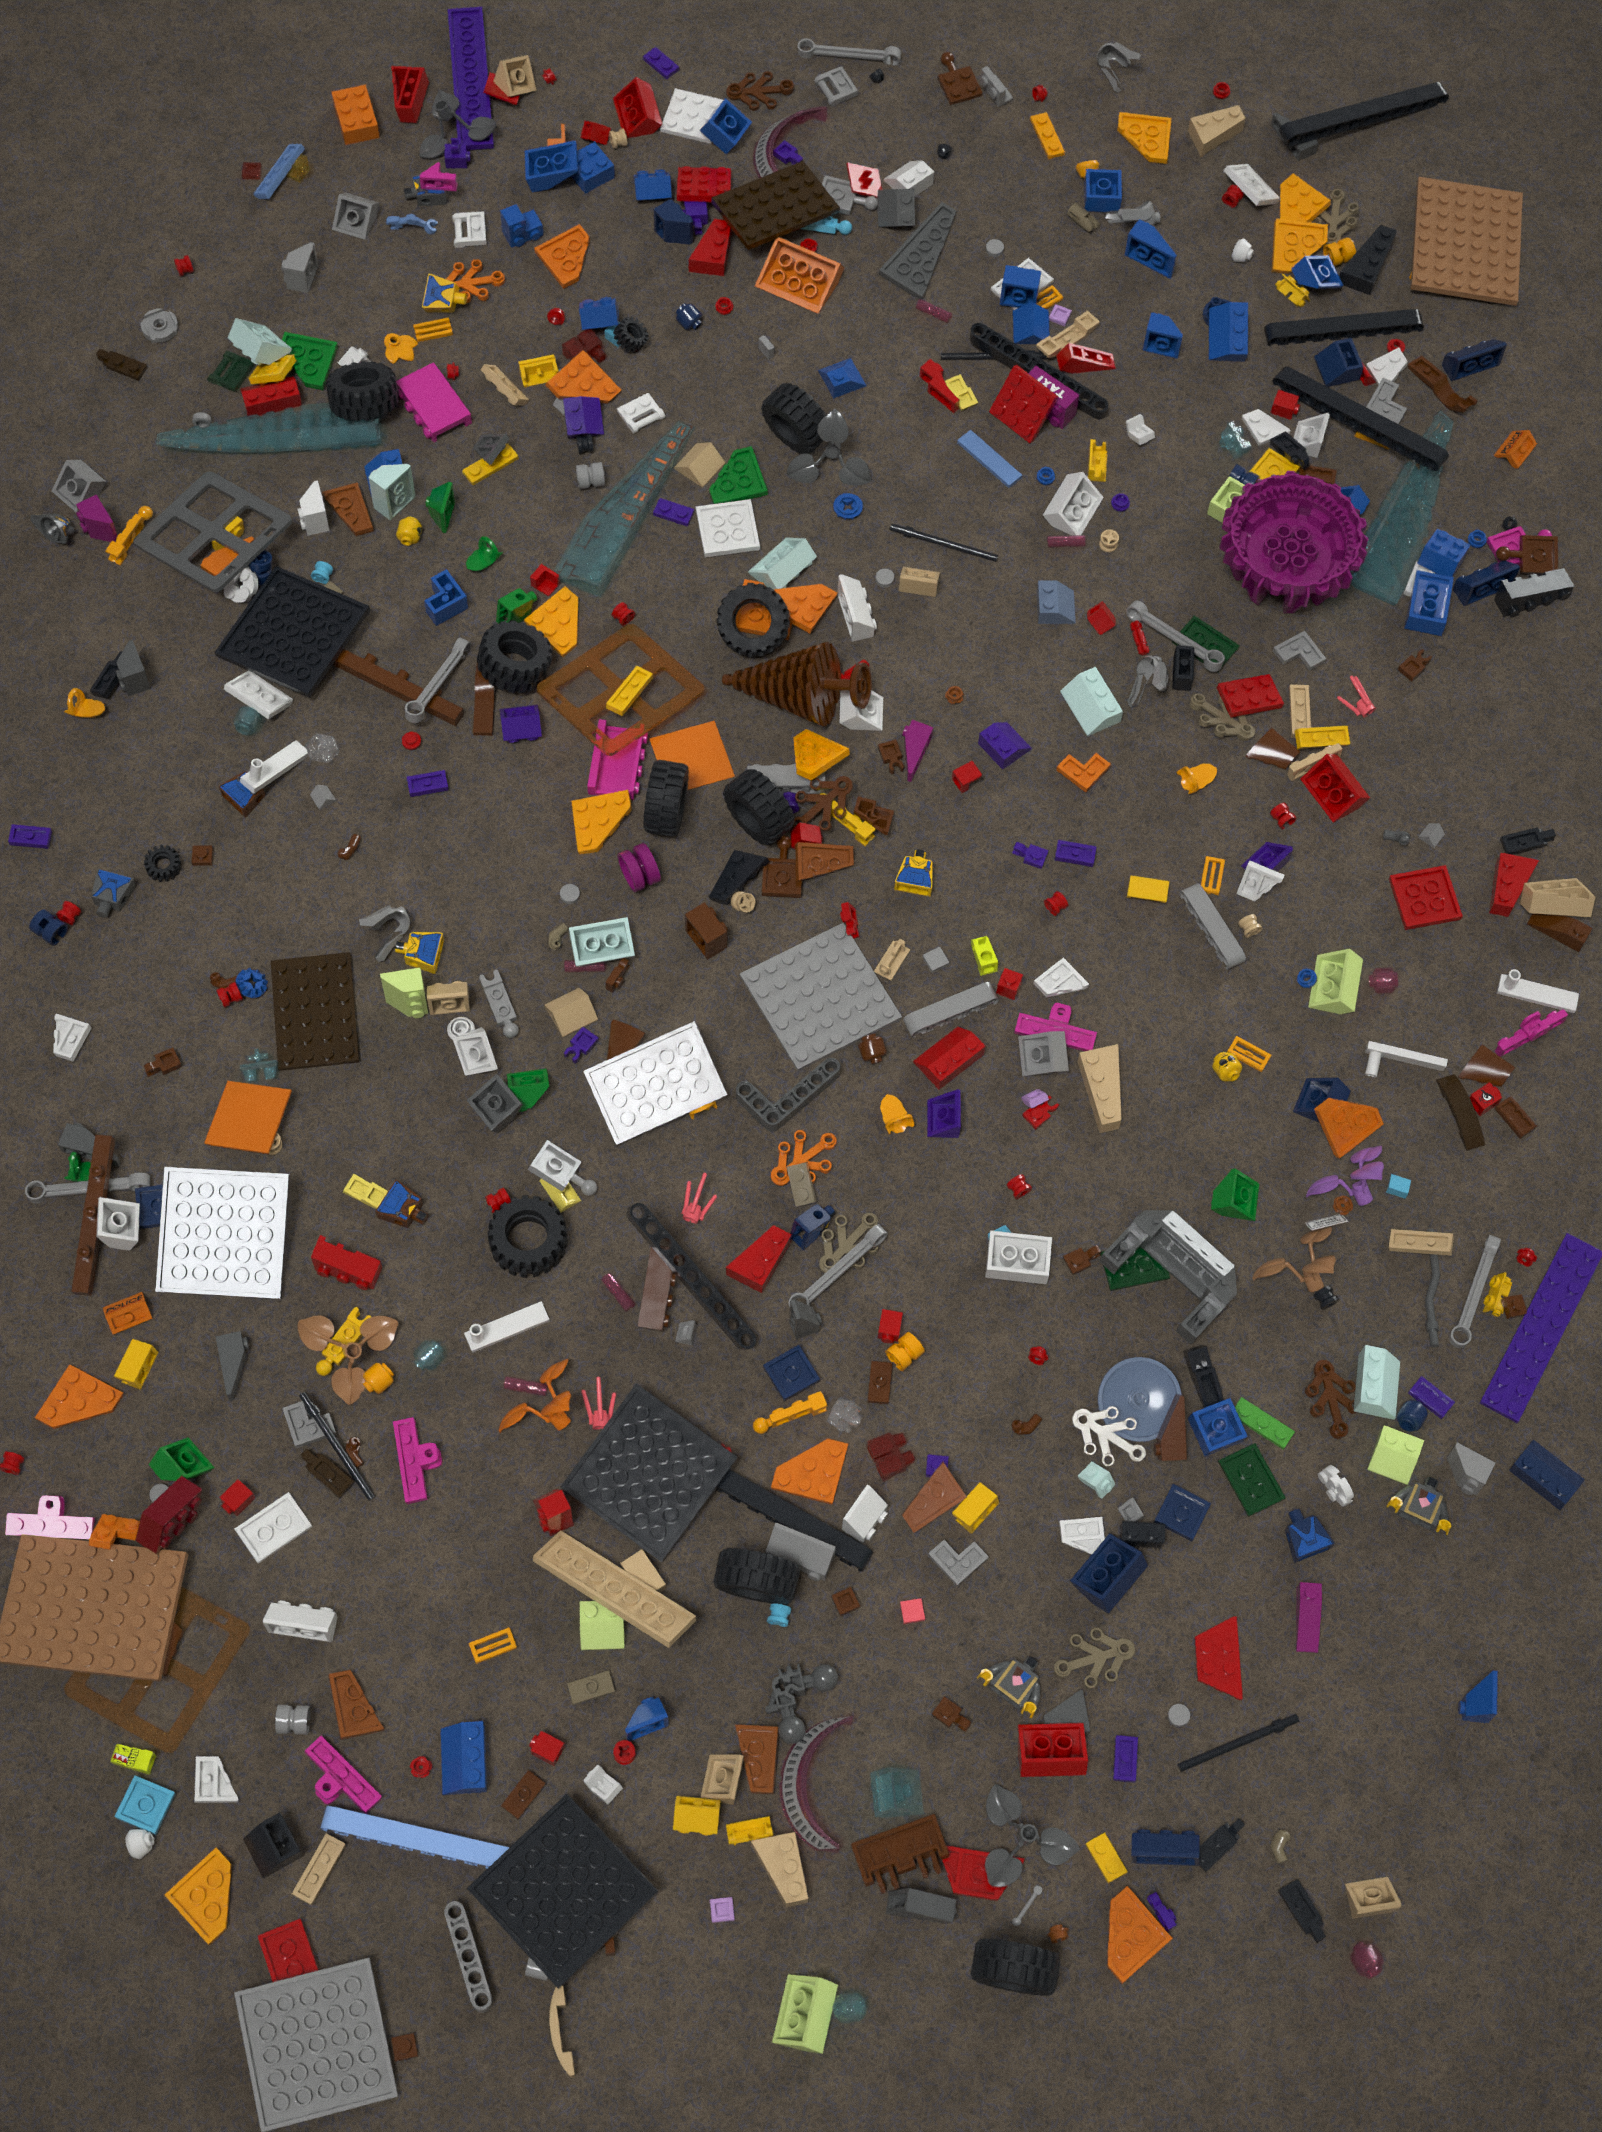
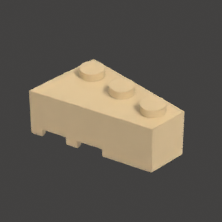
M1237 105L1190 118L1188 132L1200 156H1204L1210 150L1217 148L1221 143L1242 132L1245 116L1240 106Z
M1577 878L1524 883L1520 904L1532 914L1591 917L1595 896Z
M795 1832L751 1841V1847L755 1851L785 1907L808 1903V1894Z

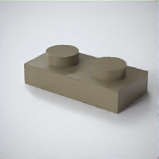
M808 1162L786 1167L795 1206L817 1202Z

